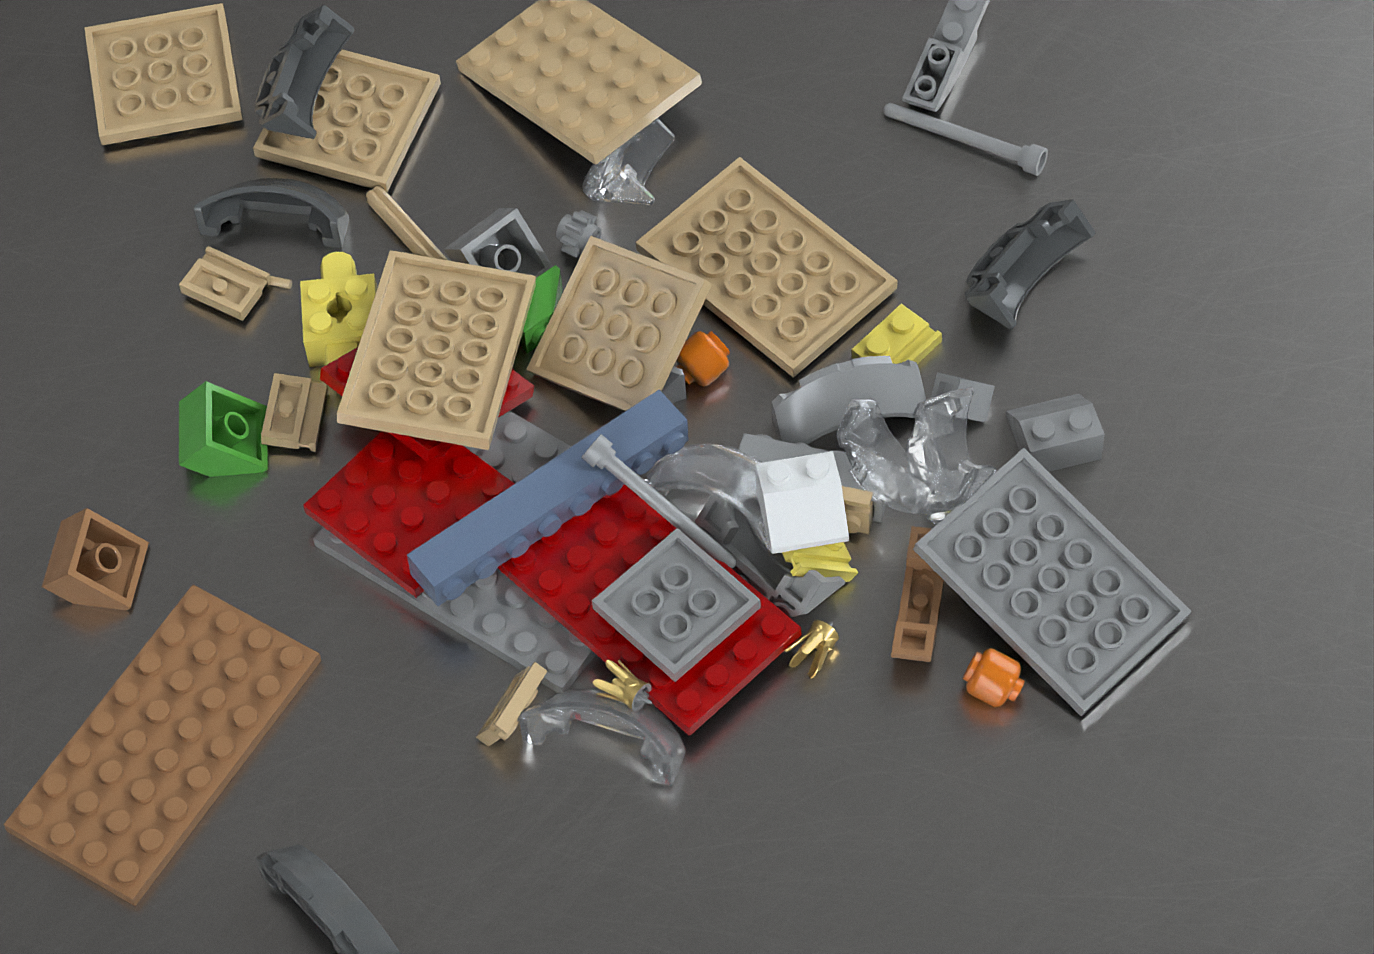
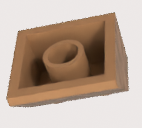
M85 508L61 521L42 587L73 604L128 610L132 605L149 542Z

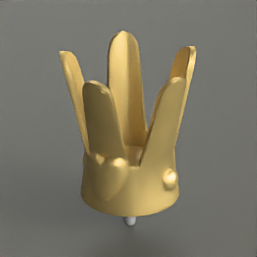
M821 620L813 621L807 634L784 650L789 652L805 640L789 661L790 667L798 666L814 649H817L808 673L811 679L814 678L817 671L821 670L827 653L839 640L838 633L832 627L833 622L827 624Z
M606 660V667L617 678H614L611 683L601 679L594 680L593 685L607 692L597 693L596 695L623 702L633 711L640 710L645 703L652 704V701L648 699L649 694L647 693L652 689L649 683L636 678L620 660H618V663L621 667L611 660Z

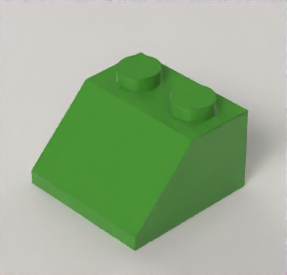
M205 381L179 401V465L209 477L263 473L268 469L267 445L261 444V433L267 406Z

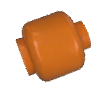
M697 331L685 341L676 360L679 364L677 368L683 370L685 383L690 385L695 381L698 385L705 387L710 385L729 367L727 356L730 354V351L712 331L707 334Z
M993 648L986 649L983 653L977 651L962 678L967 682L966 689L970 695L993 707H1000L1007 699L1014 702L1025 680L1019 678L1021 672L1019 662Z

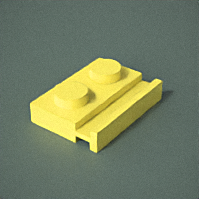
M901 303L851 349V357L855 359L868 356H890L892 363L895 364L905 362L908 359L918 364L942 342V333L938 330L935 332L929 327L928 322Z
M845 542L782 552L785 561L791 562L794 567L790 571L792 576L804 577L809 570H817L824 577L840 576L846 582H850L858 574L857 569L851 568L849 565L851 556L844 544Z

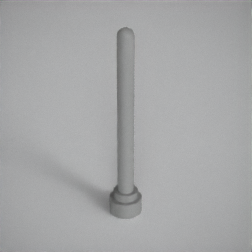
M888 103L883 108V112L887 117L1018 161V166L1023 167L1024 172L1038 176L1046 163L1048 149L1036 144L1019 147L893 103Z
M602 434L598 436L581 458L591 467L598 466L601 470L605 467L674 527L681 530L709 556L724 562L731 569L735 567L736 559L732 554L615 456L616 451L611 448L612 442Z

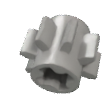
M583 210L579 213L575 211L573 216L566 214L561 219L556 231V238L564 243L561 251L577 257L582 254L590 236L600 239L601 228L594 225L597 217Z

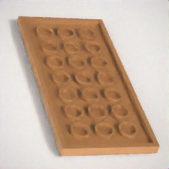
M192 585L4 823L6 831L136 906L320 664V653L201 588Z

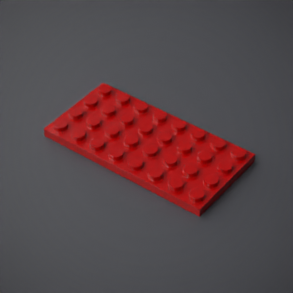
M623 484L619 491L612 495L604 496L595 502L586 513L580 516L575 515L563 523L553 535L542 537L530 545L523 555L517 558L512 557L498 566V569L605 663L606 660H611L621 667L618 663V660H620L636 678L649 683L652 689L650 692H647L649 694L648 699L690 736L802 635L801 627L727 564L714 559L760 599L761 608L674 682L592 608V600L677 529Z

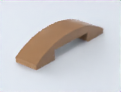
M911 526L900 609L891 652L892 658L931 662L944 580L913 550L915 543L932 528Z

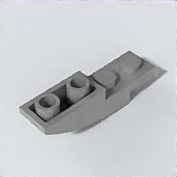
M990 0L948 1L933 38H928L903 95V102L937 112L956 83L978 37L977 29Z

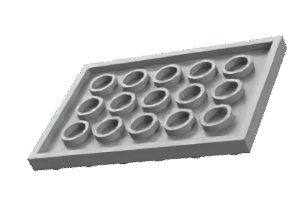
M1025 448L1020 450L915 543L913 548L1080 716L1085 714L1187 619L1192 612Z

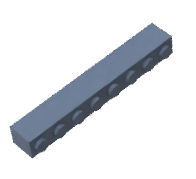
M660 389L407 554L411 576L437 606H440L447 600L458 598L468 586L479 579L488 578L497 570L498 566L512 557L517 558L523 555L530 545L542 537L553 535L563 523L575 515H583L595 502L621 489L624 483L605 467L602 470L596 465L591 467L581 458L600 434L613 443L611 448L616 451L615 456L636 474L641 475L648 472L655 462L667 454L678 452L689 441L687 419Z

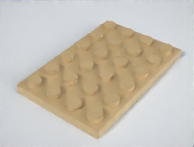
M538 0L456 60L461 73L595 165L702 84L700 73L587 0Z
M741 157L737 158L636 241V250L641 255L699 276L712 283L703 305L793 378L897 289V279Z
M390 250L337 411V423L489 450L536 287V276Z

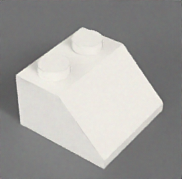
M833 451L756 464V494L772 554L849 541L842 485Z

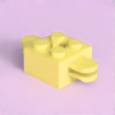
M333 252L323 257L320 265L321 279L300 281L303 343L309 367L325 366L359 347L376 295L377 285L374 273L357 275L353 258L345 252Z

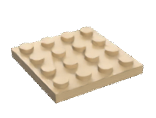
M223 3L84 27L98 132L102 145L243 120Z
M341 49L328 70L315 101L313 110V126L317 131L315 139L269 131L263 128L253 147L254 155L261 159L369 188L380 186L388 192L441 84L440 76Z
M590 236L526 370L538 377L625 412L660 389L662 391L710 291L712 283L699 276Z

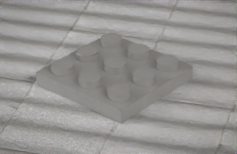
M677 528L592 600V608L676 682L761 608V602L756 595Z

